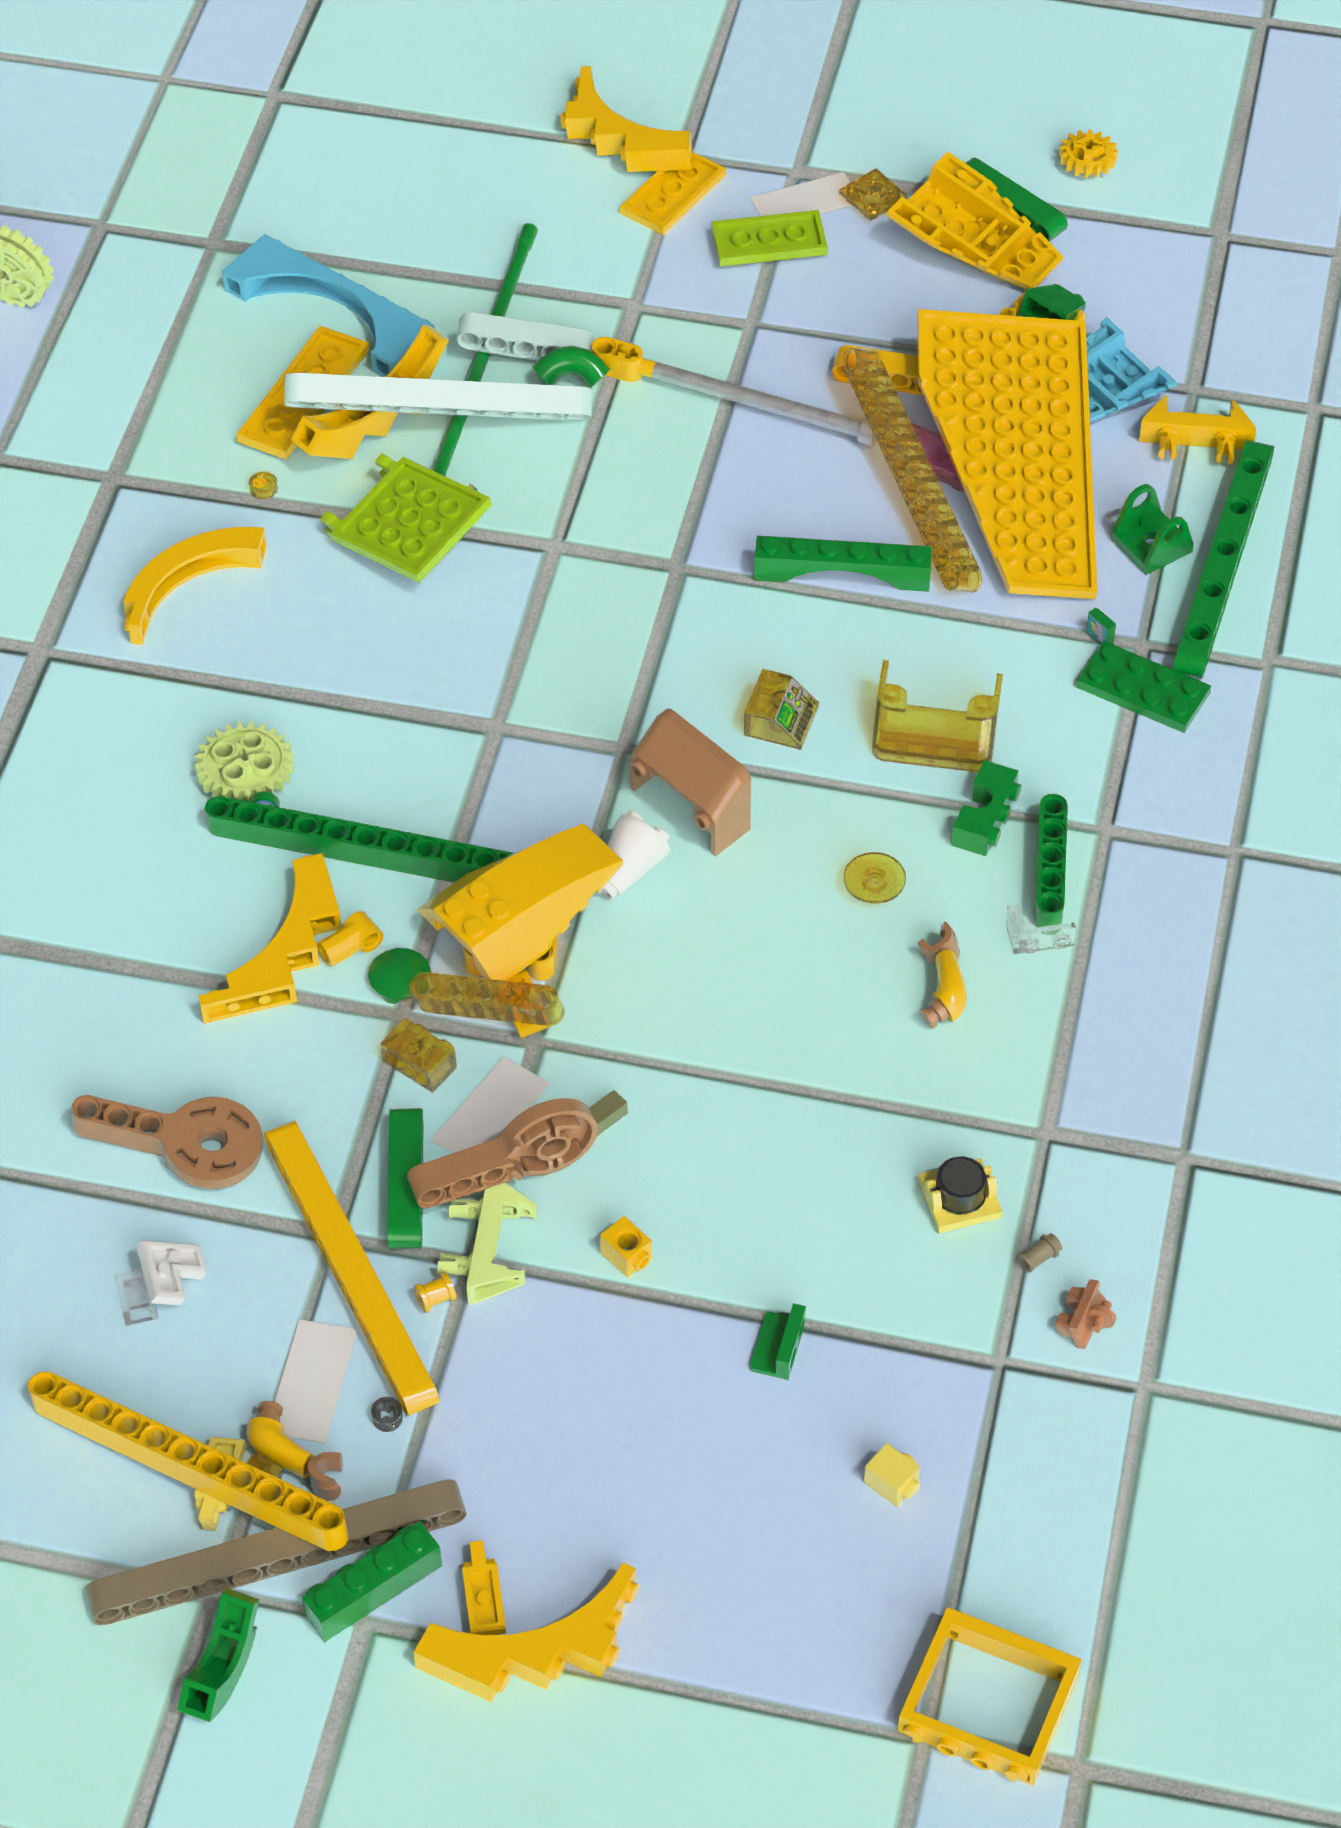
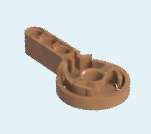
M91 1095L80 1096L72 1103V1126L77 1135L163 1156L166 1167H169L177 1177L199 1188L220 1189L235 1185L254 1171L261 1158L262 1131L258 1120L245 1106L227 1098L205 1097L196 1099L183 1105L175 1112L167 1114ZM84 1115H91V1117H87V1118L82 1117V1116H84ZM152 1130V1131H155V1132H153V1133H146L145 1131ZM208 1139H218L225 1146L220 1150L209 1151L204 1149L201 1144ZM182 1151L188 1158H190L191 1160H193V1161H195V1162L197 1161V1163L191 1162V1161H190L189 1159H187L181 1152L178 1153V1154H177V1152ZM233 1163L235 1164V1166L231 1165V1166L223 1167V1168H215V1167L227 1166V1165H230V1164H233Z
M571 1098L548 1100L520 1113L506 1126L502 1134L494 1140L413 1167L407 1174V1180L418 1205L422 1208H431L514 1180L513 1177L520 1181L524 1176H540L561 1170L580 1159L591 1148L597 1137L598 1126L590 1108L582 1101Z

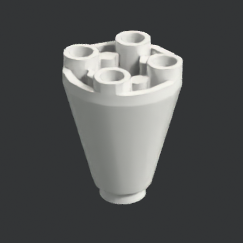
M629 810L626 815H621L615 823L607 846L623 860V865L599 891V894L610 900H613L616 895H621L667 857L671 851L667 843L670 836L659 827L651 828L644 823L642 816L635 811Z

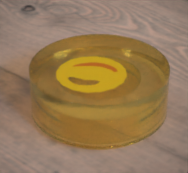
M257 472L249 479V490L255 498L268 499L273 497L278 491L277 478L270 472Z

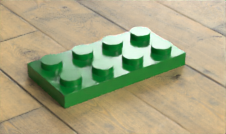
M1103 641L1078 678L1076 686L1080 690L1182 733L1186 732L1210 695L1212 687L1209 684L1106 641Z

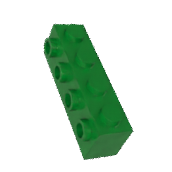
M421 1521L413 1526L402 1528L393 1539L383 1545L372 1547L365 1557L354 1564L343 1566L331 1579L323 1584L313 1585L302 1597L305 1617L324 1642L330 1640L442 1567L439 1544Z

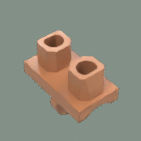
M1089 1279L1086 1288L1071 1287L1067 1295V1303L1069 1308L1074 1309L1075 1312L1074 1314L1059 1313L1055 1322L1058 1333L1073 1338L1076 1348L1086 1349L1093 1331L1099 1333L1102 1328H1111L1116 1321L1115 1313L1110 1310L1112 1303L1106 1300L1098 1290L1100 1286L1098 1280Z

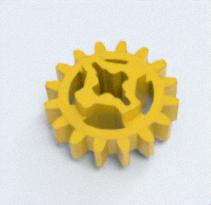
M1089 129L1087 133L1083 134L1081 130H1078L1077 136L1070 133L1068 134V140H1062L1059 150L1060 164L1066 165L1067 172L1074 170V176L1082 173L1085 178H1088L1091 174L1098 178L1100 172L1108 174L1109 168L1114 169L1118 150H1116L1117 144L1116 142H1111L1110 136L1103 138L1100 131L1094 134Z

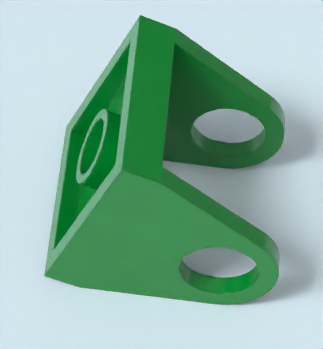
M1143 484L1135 488L1128 495L1111 536V540L1145 575L1192 553L1194 546L1187 522L1182 517L1169 519L1161 510L1155 489L1149 484ZM1148 492L1147 497L1140 505L1132 507L1138 496ZM1154 539L1152 544L1147 543L1146 540Z

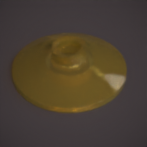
M869 852L858 855L847 864L844 870V885L847 891L856 899L866 903L880 904L891 901L903 891L906 883V873L901 863L894 857L884 853Z

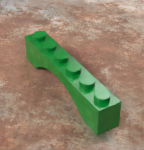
M757 535L754 557V581L786 582L794 577L812 572L850 571L876 577L890 583L899 590L929 592L932 546Z

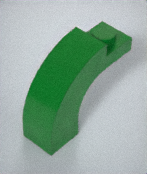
M226 1588L221 1593L210 1641L198 1665L184 1678L177 1711L211 1722L224 1708L243 1673L257 1631L254 1622L260 1599Z

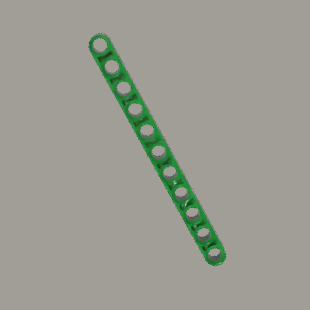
M223 796L213 797L205 804L209 832L217 837L309 855L323 853L325 858L453 883L467 873L513 854V852Z

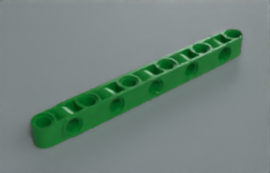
M1251 440L1245 441L1176 653L1173 666L1174 671L1203 679L1271 466L1275 448L1273 445Z

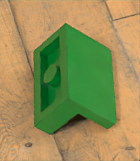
M793 1303L789 1316L766 1312L750 1363V1371L789 1380L806 1323V1306Z

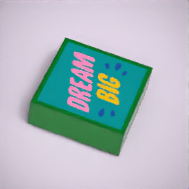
M1095 607L1088 612L1086 632L1100 644L1103 641L1114 644L1116 623Z

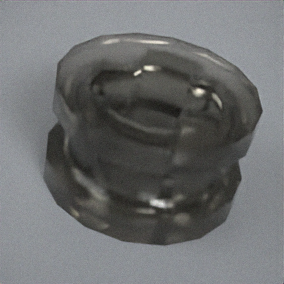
M382 1397L374 1402L371 1408L373 1425L383 1432H391L399 1428L403 1420L399 1401L393 1397ZM393 1411V1417L384 1416L381 1418V1412L390 1413Z

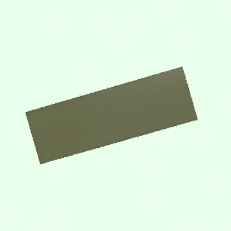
M615 1090L590 1107L598 1126L597 1136L628 1114L627 1101Z

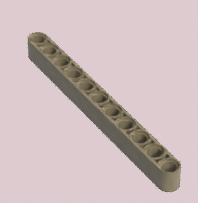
M450 1479L441 1480L342 1509L346 1519L349 1539L343 1548L336 1551L324 1550L282 1529L274 1528L97 1579L86 1587L93 1621L98 1625L113 1624L220 1593L226 1588L234 1589L365 1551L376 1545L385 1544L393 1539L399 1530L406 1526H413L421 1521L428 1532L457 1524L467 1515L458 1484Z

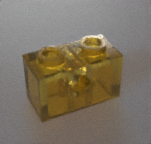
M406 1018L381 1042L383 1062L432 1093L457 1068L456 1052L451 1043L445 1039H438L430 1034L423 1025L414 1024Z

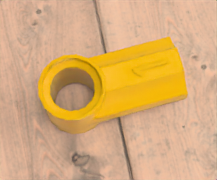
M358 911L347 918L343 928L316 944L322 960L328 966L333 967L360 950L364 953L373 951L383 941L384 934L365 912Z

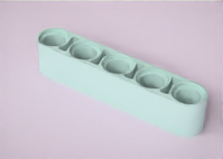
M467 312L461 315L457 335V343L460 347L467 350L537 361L558 347L573 345L592 352V343L594 341V335L584 329L475 312Z

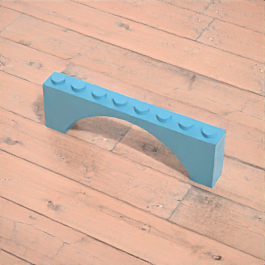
M266 234L222 270L225 291L244 302L250 298L263 295L300 293L331 299L354 311L362 318L374 336L375 348L371 351L372 371L381 377H386L398 364L414 342L423 325H429L435 329V325L430 321L422 319L411 313L408 309L389 301L386 297L370 291L365 286L357 284L346 278L343 274L331 270L324 264L305 256L302 252L296 251L283 244L280 240Z

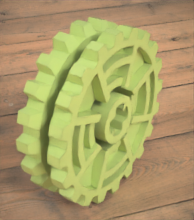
M6 225L0 228V301L2 299L10 305L16 303L19 307H24L27 304L31 307L35 302L38 303L41 300L43 294L51 285L54 279L52 275L54 269L53 266L48 264L50 262L49 257L42 254L43 249L33 244V239L30 237L25 238L22 236L21 231L17 229L12 231Z

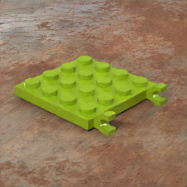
M381 453L375 460V464L382 468L379 474L383 478L343 520L329 511H326L320 520L323 524L327 525L324 531L327 535L331 536L334 542L420 583L492 506L490 497L405 457L396 462Z

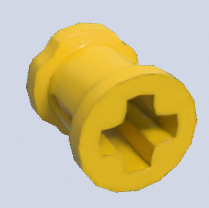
M446 1272L440 1273L438 1279L424 1285L417 1283L413 1286L419 1305L425 1313L429 1312L431 1307L448 1299L452 1302L457 1299L454 1286Z

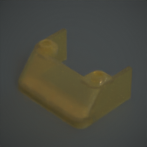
M883 660L872 737V754L874 757L885 762L979 772L984 760L992 762L1001 703L1003 674L997 673L994 696L977 695L971 698L966 712L907 705L906 690L899 685L888 684L889 660Z

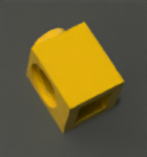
M623 1216L600 1234V1253L626 1277H629L636 1270H643L651 1261L652 1240L626 1216ZM631 1247V1248H633V1249H631V1250H625V1249H623V1248Z

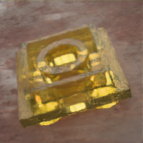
M877 168L839 189V194L870 221L877 219L880 215L887 212L902 196L905 199L908 197Z

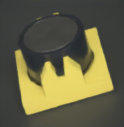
M965 1156L952 1157L946 1160L939 1169L918 1174L919 1184L938 1233L1002 1218V1210L996 1197V1178L991 1176V1166L984 1167L981 1158L974 1160ZM983 1202V1205H982L977 1211L971 1212V1211L977 1209V1208L981 1205V1203ZM943 1207H945L949 1211L960 1213L961 1215L947 1212L945 1209H943Z

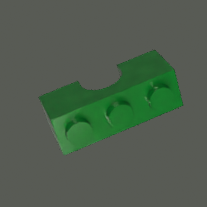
M983 761L974 780L972 801L983 804L985 807L975 808L963 804L953 825L951 846L982 856H987L991 845L997 846L1001 835V823L1006 824L1011 813V801L1016 802L1021 792L1022 784L1018 783L1019 770L990 761Z

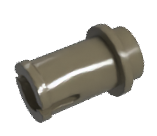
M1043 1234L1040 1236V1241L1023 1253H1020L1018 1259L1021 1265L1031 1273L1050 1257L1056 1258L1059 1256L1062 1245L1054 1234Z

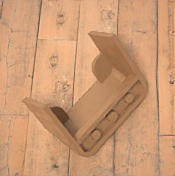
M667 708L657 715L630 755V788L636 791L657 775L694 805V821L701 830H706L711 834V854L716 857L750 830V775L740 762L674 710Z

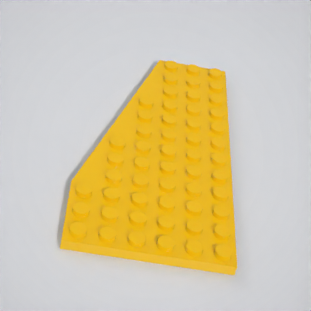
M918 309V383L1007 592L1012 594L1096 599L1097 569L1086 321Z

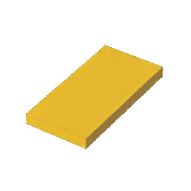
M693 152L691 169L657 171L620 206V214L664 235L726 176V168Z

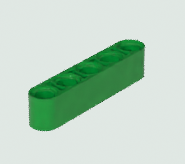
M971 158L966 162L968 166L989 179L997 187L996 192L1002 198L1007 197L1014 204L1012 208L1020 217L1025 216L1031 222L1030 227L1036 233H1041L1049 242L1067 229V219L1058 209L980 159Z
M1048 794L1041 799L1038 816L1034 922L1039 930L1047 933L1055 932L1062 926L1065 905L1068 804L1067 800L1059 794Z
M423 1108L389 1109L388 1249L422 1248L423 1208L416 1201L407 1180V1174L413 1167L423 1163Z

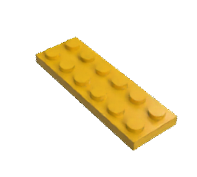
M319 326L236 434L237 442L287 460L297 447L291 441V438L302 416L320 415L325 409L286 406L285 375L289 373L351 375L369 352V342Z

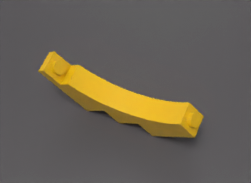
M323 853L307 855L292 860L295 877L293 901L284 924L271 942L253 959L226 974L227 989L213 990L206 994L198 995L204 1024L297 1002L295 983L291 972L319 966L318 949L314 935L342 928L339 907Z

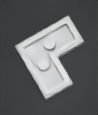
M141 1240L136 1247L151 1303L181 1305L186 1298L180 1278L202 1280L207 1274L200 1245Z

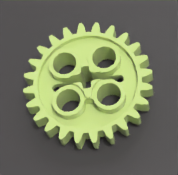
M239 721L235 729L226 724V732L223 733L216 729V738L206 736V745H199L200 753L195 754V771L198 783L203 785L205 793L212 792V798L223 796L249 801L250 797L257 792L264 791L274 794V789L284 790L283 782H290V773H294V757L290 742L285 741L284 734L277 736L276 728L266 731L265 723L261 724L259 728H255L253 721L249 723L248 727H243V724Z

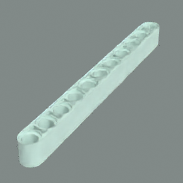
M289 373L285 375V405L295 408L574 421L592 418L591 389L588 387Z

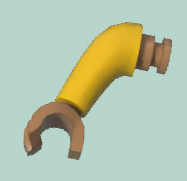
M945 921L941 924L940 929L942 939L937 944L929 945L924 939L918 942L922 955L927 961L935 964L937 969L938 985L937 990L932 994L934 1000L928 1004V1009L923 1007L919 1010L924 1021L932 1029L937 1026L936 1022L938 1020L941 1023L946 1019L953 1022L960 1017L966 1007L967 1000L965 982L958 963L960 956L958 940L953 929Z
M273 1401L260 1402L256 1417L251 1418L247 1424L246 1435L250 1446L260 1456L304 1479L309 1477L314 1495L326 1501H334L339 1498L340 1494H342L341 1487L335 1479L326 1476L324 1473L327 1471L342 1472V1454L338 1452H323L313 1456L312 1453L284 1434L285 1428L280 1423L283 1407Z

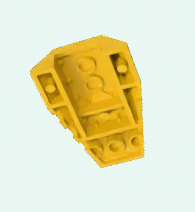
M948 151L933 165L928 180L908 200L902 196L886 212V216L929 246L985 274L1024 289L1033 286L1038 287L1064 258L1041 233H1036L1030 227L1031 222L1025 216L1020 217L1012 208L1014 204L1007 197L1002 198L996 192L997 187L989 179Z
M583 823L467 873L419 907L418 912L437 931L445 927L473 955L476 970L497 989L550 949L554 938L559 933L561 935L570 926L569 921L578 911L582 912L589 904L588 900L595 892L599 893L623 865V860Z

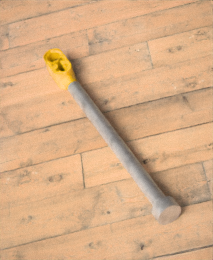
M599 337L592 343V352L601 358L611 369L606 376L626 382H635L641 379L642 376H647L858 437L859 444L870 447L875 445L880 432V419L865 416L863 420L855 419L643 358V351L639 346L610 337Z

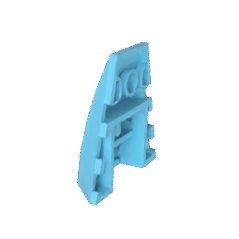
M1107 316L1100 323L1101 327L1095 333L1091 332L1086 338L1090 423L1177 386V382L1160 366L1151 371L1125 347L1124 332Z

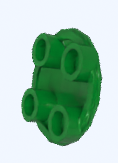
M394 948L384 951L375 957L369 966L368 979L371 987L379 995H382L387 1003L395 1004L402 999L414 997L418 993L426 991L430 987L431 969L428 960L421 953L408 948Z

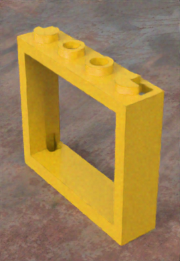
M947 1607L899 1715L898 1732L912 1737V1742H925L935 1746L941 1753L947 1756H960L970 1760L973 1765L980 1769H992L1005 1774L1013 1782L1017 1779L1034 1786L1078 1680L1082 1659ZM948 1638L1061 1682L1030 1757L916 1712Z

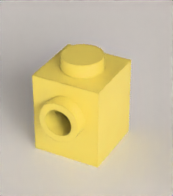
M886 1443L865 1466L864 1483L897 1507L905 1498L907 1500L911 1499L919 1489L920 1467L912 1456L907 1453H901Z

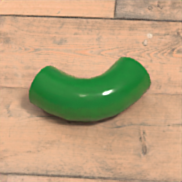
M573 345L553 349L532 366L535 372L548 385H554L566 374H575L589 388H592L611 370L601 358L590 350Z

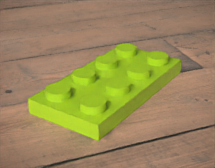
M819 210L712 221V234L720 267L828 255V246Z

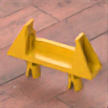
M1165 395L1143 417L1139 442L1160 443L1159 457L1163 460L1166 450H1169L1170 460L1176 458L1177 445L1217 448L1216 461L1221 464L1225 454L1229 465L1235 460L1234 449L1243 450L1246 440L1255 441L1256 427L1234 400H1231L1228 417L1214 414L1168 412V396Z

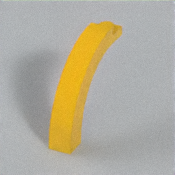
M232 527L201 533L176 543L153 558L135 577L123 600L126 614L125 631H129L131 644L143 645L155 610L164 598L181 584L199 575L220 569L237 567L261 569L267 550L265 528Z

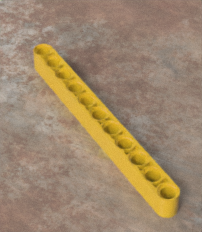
M294 1120L264 1132L267 1147L404 1413L410 1416L438 1404L440 1400L435 1385L297 1122Z
M48 1371L39 1372L32 1376L28 1382V1390L33 1407L40 1416L324 1550L336 1551L346 1545L349 1539L346 1519L343 1510L337 1505Z

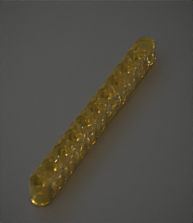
M847 349L843 356L844 371L925 546H932V561L944 587L948 591H978L982 583L981 570L880 355L875 350Z

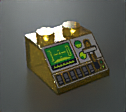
M762 669L744 711V736L802 750L819 708V701L791 675Z

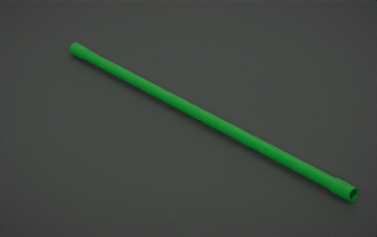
M525 223L522 226L516 242V249L491 315L501 317L506 315L526 258L538 233V228L532 223ZM476 352L466 381L481 382L491 353ZM467 415L452 416L432 469L443 476H446L468 417Z

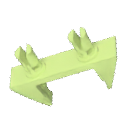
M506 1183L485 1189L484 1197H481L478 1201L458 1198L452 1200L451 1205H449V1218L478 1220L473 1253H470V1256L467 1257L440 1253V1261H438V1274L446 1272L451 1275L467 1276L468 1304H475L524 1285L526 1281L525 1270H510L506 1266L492 1264L496 1256L502 1218L518 1219L520 1216L537 1219V1205Z

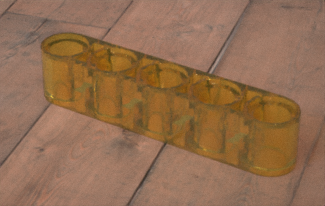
M429 972L416 975L410 982V991L419 1008L427 1013L544 1026L558 1024L565 1015V1008L557 991L548 985Z

